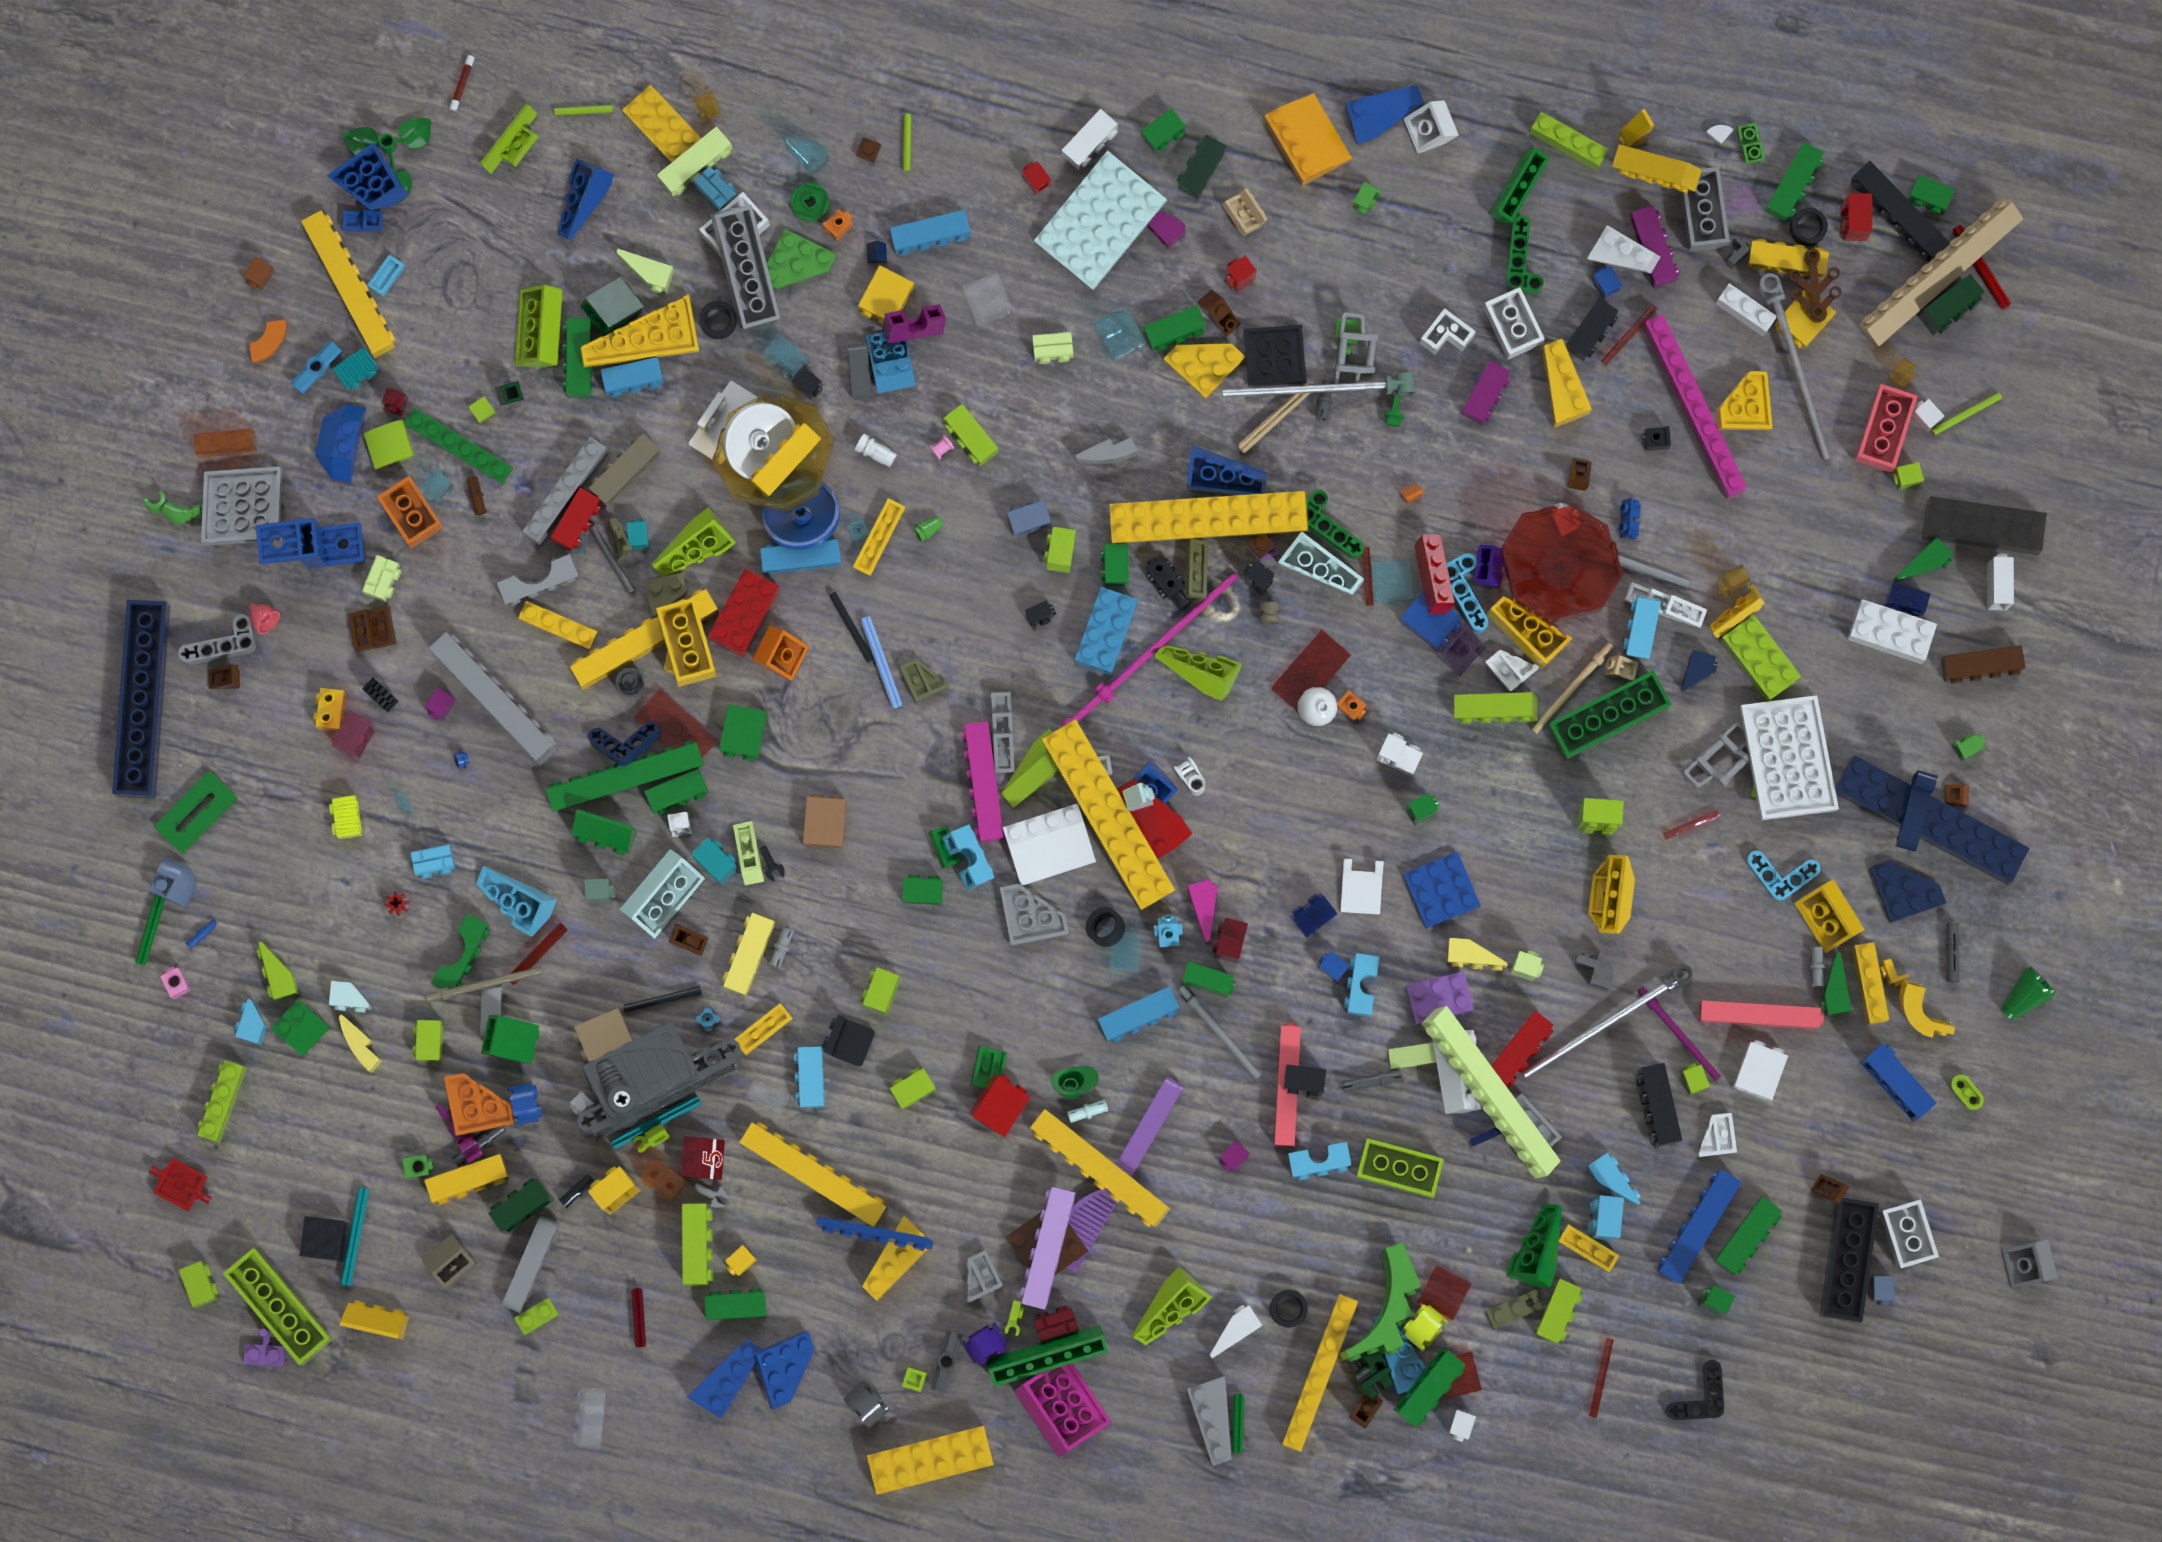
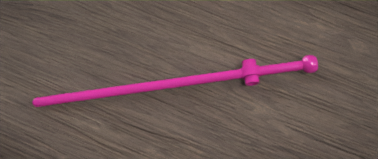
M1232 573L1111 683L1107 686L1103 682L1094 689L1097 695L1072 718H1065L1061 722V727L1074 719L1079 722L1102 700L1108 704L1115 697L1112 693L1114 689L1238 578V575Z

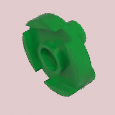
M806 183L796 188L791 196L793 213L802 221L818 222L829 210L830 201L828 194L822 186L816 183ZM813 198L815 205L807 207L805 201Z

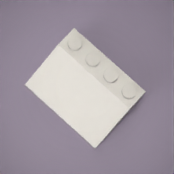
M1078 803L1003 827L1005 839L1022 886L1096 862Z

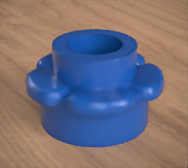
M459 750V752L454 753L457 768H466L467 764L470 763L467 752L463 753L462 750Z

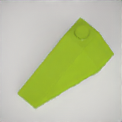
M1163 645L1155 653V657L1202 693L1221 701L1231 691L1242 666L1241 663L1223 656H1218L1216 659L1206 657V653L1191 654L1187 649Z

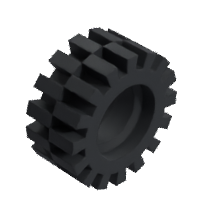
M373 677L362 688L386 712H389L399 702Z

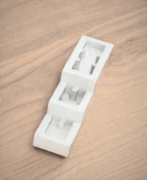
M1633 582L1629 584L1623 600L1631 604L1633 599L1636 600L1637 595L1660 599L1659 615L1701 628L1707 609L1673 595L1669 596L1655 589L1645 588Z

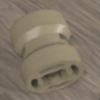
M1264 602L1259 604V610L1263 612L1260 617V624L1273 625L1280 623L1279 616L1276 613L1279 610V603Z

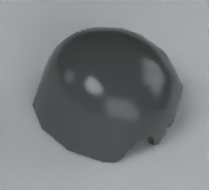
M633 667L624 668L616 675L615 688L625 697H635L644 688V676Z

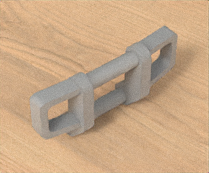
M1343 312L1341 330L1338 332L1340 341L1337 364H1335L1334 369L1336 370L1335 384L1339 383L1340 371L1356 373L1354 383H1358L1361 373H1375V366L1373 365L1376 340H1378L1379 334L1365 333V317L1362 313ZM1346 317H1358L1361 319V333L1344 331ZM1348 339L1368 341L1366 365L1345 364Z
M1736 722L1724 734L1721 733L1717 737L1718 740L1701 756L1698 755L1694 762L1683 772V776L1696 789H1699L1710 780L1725 787L1740 769L1750 764V756L1742 751L1747 745L1746 740L1738 748L1727 737L1734 729H1738L1745 736L1744 728L1739 722ZM1722 746L1738 760L1724 775L1716 772L1707 762ZM1696 765L1708 776V778L1700 783L1696 782L1689 774V771Z

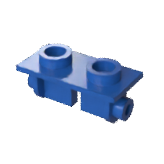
M1633 498L1622 500L1620 506L1621 522L1618 528L1620 532L1619 539L1629 537V539L1635 540L1639 536V522L1633 521V518H1640L1641 504H1639V500H1633Z

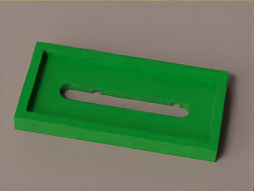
M208 771L154 828L183 855L238 798L213 773ZM213 793L214 799L183 831L177 832L176 827L208 794Z

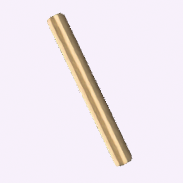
M1310 393L1293 394L1238 444V449L1242 453H1246Z

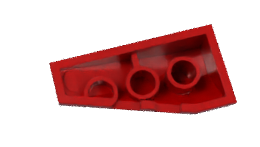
M1134 778L1117 788L1124 802L1123 791L1139 784ZM1155 797L1153 799L1154 805L1130 811L1152 851L1159 859L1177 848L1193 833L1178 813H1175L1168 805Z

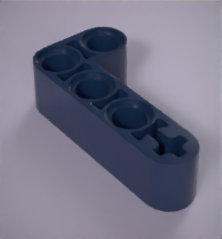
M1920 770L1914 773L1896 840V847L1916 851L1930 796L1935 789L1938 775Z

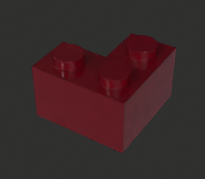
M1225 918L1224 922L1219 923L1217 933L1221 934L1220 939H1215L1212 951L1216 953L1215 958L1238 964L1248 923Z

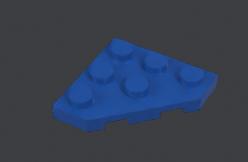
M806 1330L753 1353L769 1406L773 1410L791 1402L814 1352L810 1334Z

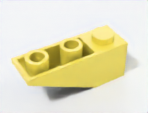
M1449 938L1447 964H1451V967L1463 968V965H1471V969H1483V966L1491 967V970L1502 971L1508 965L1507 962L1470 939Z

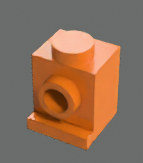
M838 209L822 224L823 229L838 242L853 227V222L851 221L853 217L846 210L842 212ZM838 219L843 221L841 225H837L835 222Z
M1350 690L1337 703L1338 710L1353 722L1356 719L1361 720L1367 712L1365 710L1367 705ZM1355 703L1357 708L1351 709L1349 705Z

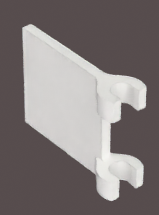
M1344 859L1340 912L1380 914L1384 861H1375V871L1365 872L1352 871V859Z

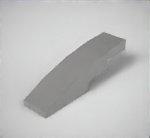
M1011 691L991 692L995 773L1015 772Z

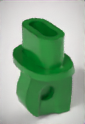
M1395 395L1392 410L1384 412L1386 417L1385 425L1400 427L1401 420L1404 419V415L1398 412L1401 396Z

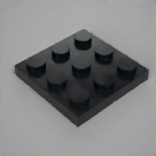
M1302 325L1244 329L1248 387L1307 382Z

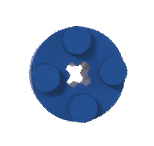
M531 1083L507 1087L508 1092L512 1091L509 1102L513 1117L518 1120L514 1125L519 1126L538 1122L542 1116L540 1105H536L535 1098H538L536 1085L532 1086Z

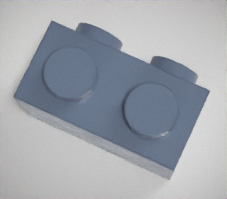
M1039 499L1028 502L1027 506L1022 508L1020 505L1009 509L1010 512H1007V518L1014 538L1051 526V519L1044 500L1039 501Z

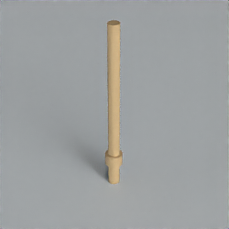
M1608 642L1599 653L1596 652L1591 658L1592 661L1532 727L1531 730L1535 734L1539 733L1592 671L1605 661L1604 658L1614 648L1612 644Z

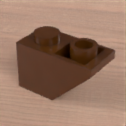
M1212 289L1197 302L1205 315L1225 336L1240 325V322L1224 298Z

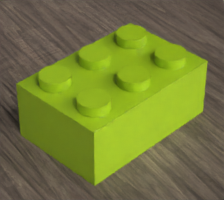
M1584 798L1578 806L1577 829L1587 834H1592L1593 831H1601L1603 835H1613V832H1617L1623 823L1624 801Z

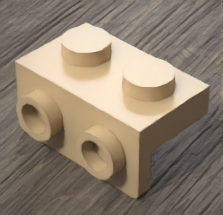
M1247 188L1222 204L1242 236L1259 229L1267 221L1264 211L1259 207L1254 196Z

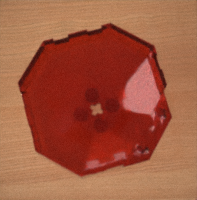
M1575 505L1559 509L1556 506H1551L1538 511L1522 513L1500 549L1513 604L1546 624L1601 612L1623 576L1616 543L1611 540L1608 525ZM1560 563L1563 565L1562 569L1564 571H1559L1557 574L1554 572L1555 568L1553 566Z

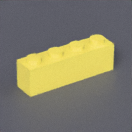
M754 913L751 914V917L747 916L743 926L746 930L744 935L740 934L736 946H739L736 954H732L729 961L731 968L729 972L725 971L722 978L725 989L747 997L775 926V921Z

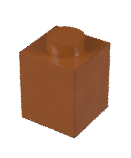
M255 257L243 276L248 286L253 289L258 287L263 290L275 270L266 262Z

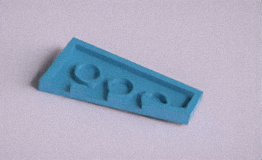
M1379 1316L1372 1318L1373 1324L1376 1323ZM1401 1326L1397 1327L1404 1343L1402 1347L1398 1348L1400 1352L1388 1356V1353L1383 1354L1387 1365L1392 1370L1389 1374L1393 1380L1396 1395L1407 1392L1426 1368L1417 1356L1412 1344L1404 1336L1405 1333Z

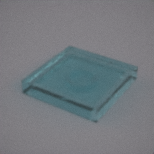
M1410 560L1371 563L1375 603L1414 599Z

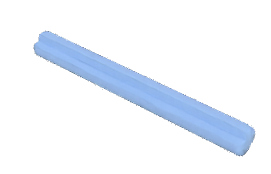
M866 616L861 619L862 627L893 709L902 706L901 699L871 617Z

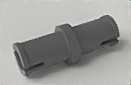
M1323 380L1321 382L1322 385L1327 384V380ZM1320 392V396L1317 397L1318 407L1315 419L1321 421L1322 415V421L1328 420L1329 406L1333 401L1331 399L1332 392Z

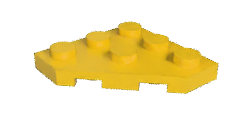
M1232 344L1176 345L1163 358V361L1206 399L1245 359V356Z
M1750 371L1744 375L1716 410L1718 429H1773L1767 372Z

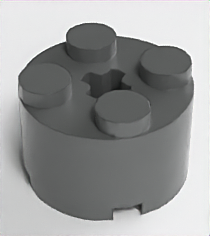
M863 1380L843 1400L857 1414L858 1418L870 1428L891 1409L884 1401L879 1402L881 1397L874 1389L870 1392L872 1388Z

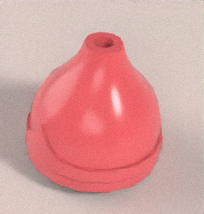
M255 603L249 605L251 625L259 634L268 633L279 622L280 613L272 606Z

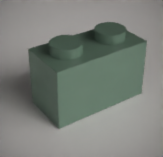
M609 879L585 880V900L589 904L613 903L612 898H616V887Z

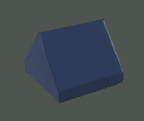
M873 241L867 244V263H887L886 243Z

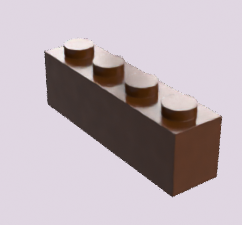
M2022 645L1946 655L1941 659L1945 682L1951 681V684L1962 683L1963 679L1979 681L1984 676L1994 679L2006 673H2009V676L2020 675V671L2026 668Z

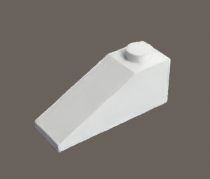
M1242 1305L1234 1310L1235 1315L1230 1319L1209 1355L1211 1359L1262 1326L1250 1306L1245 1308Z

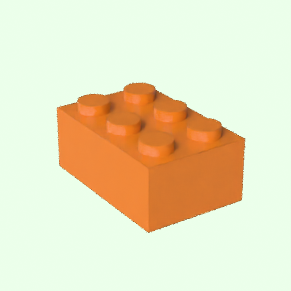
M410 476L377 496L411 549L444 528Z

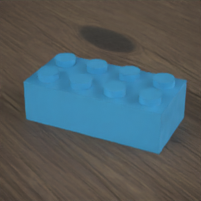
M1103 587L1100 588L1075 657V664L1112 676L1136 610L1138 599Z

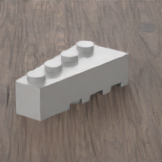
M1224 1376L1187 1389L1212 1466L1232 1460Z

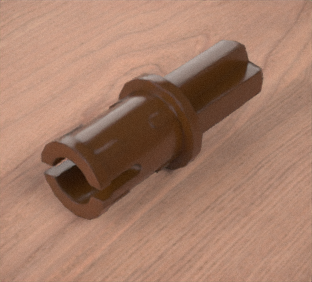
M471 476L467 478L470 492L469 499L472 500L474 514L476 516L487 513L483 500L484 493L481 492L478 477Z

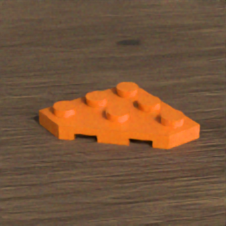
M461 1073L443 1078L455 1136L515 1124L511 1104L495 1095L483 1085L478 1084L466 1074Z

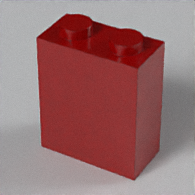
M994 1074L970 1110L969 1115L1000 1136L1005 1137L1027 1104L1030 1096L1026 1094L1027 1090L1017 1084L1015 1087L1010 1084L1011 1079L1001 1074L998 1076Z

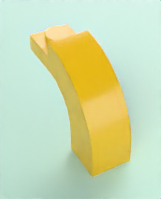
M1903 980L1899 1000L1901 1010L1907 1021L1918 1032L1933 1038L1934 1031L1936 1034L1947 1036V1033L1954 1035L1955 1026L1951 1022L1933 1019L1924 1014L1922 1001L1926 988L1920 983Z

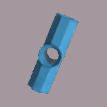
M329 340L314 357L307 361L306 366L290 383L300 393L304 394L318 378L325 375L328 367L341 355L342 350ZM314 364H321V368L318 371H312Z

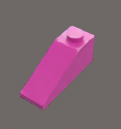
M1210 879L1187 887L1205 944L1210 942L1216 894H1219L1216 884L1211 883Z

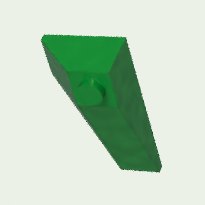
M1543 1205L1532 1223L1533 1228L1528 1237L1524 1236L1521 1241L1523 1242L1522 1247L1511 1258L1506 1274L1508 1278L1535 1287L1551 1288L1557 1266L1561 1205Z

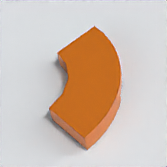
M286 319L266 322V330L263 336L257 341L249 343L253 364L271 357L281 343H283L287 331Z

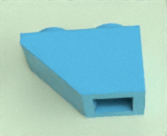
M247 999V1002L243 1003L241 1007V1021L236 1023L234 1029L235 1037L261 1045L267 1025L255 1002Z

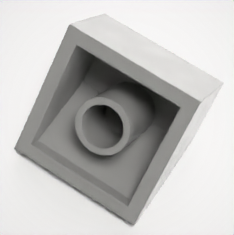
M2048 1239L2002 1250L2012 1289L2058 1279Z

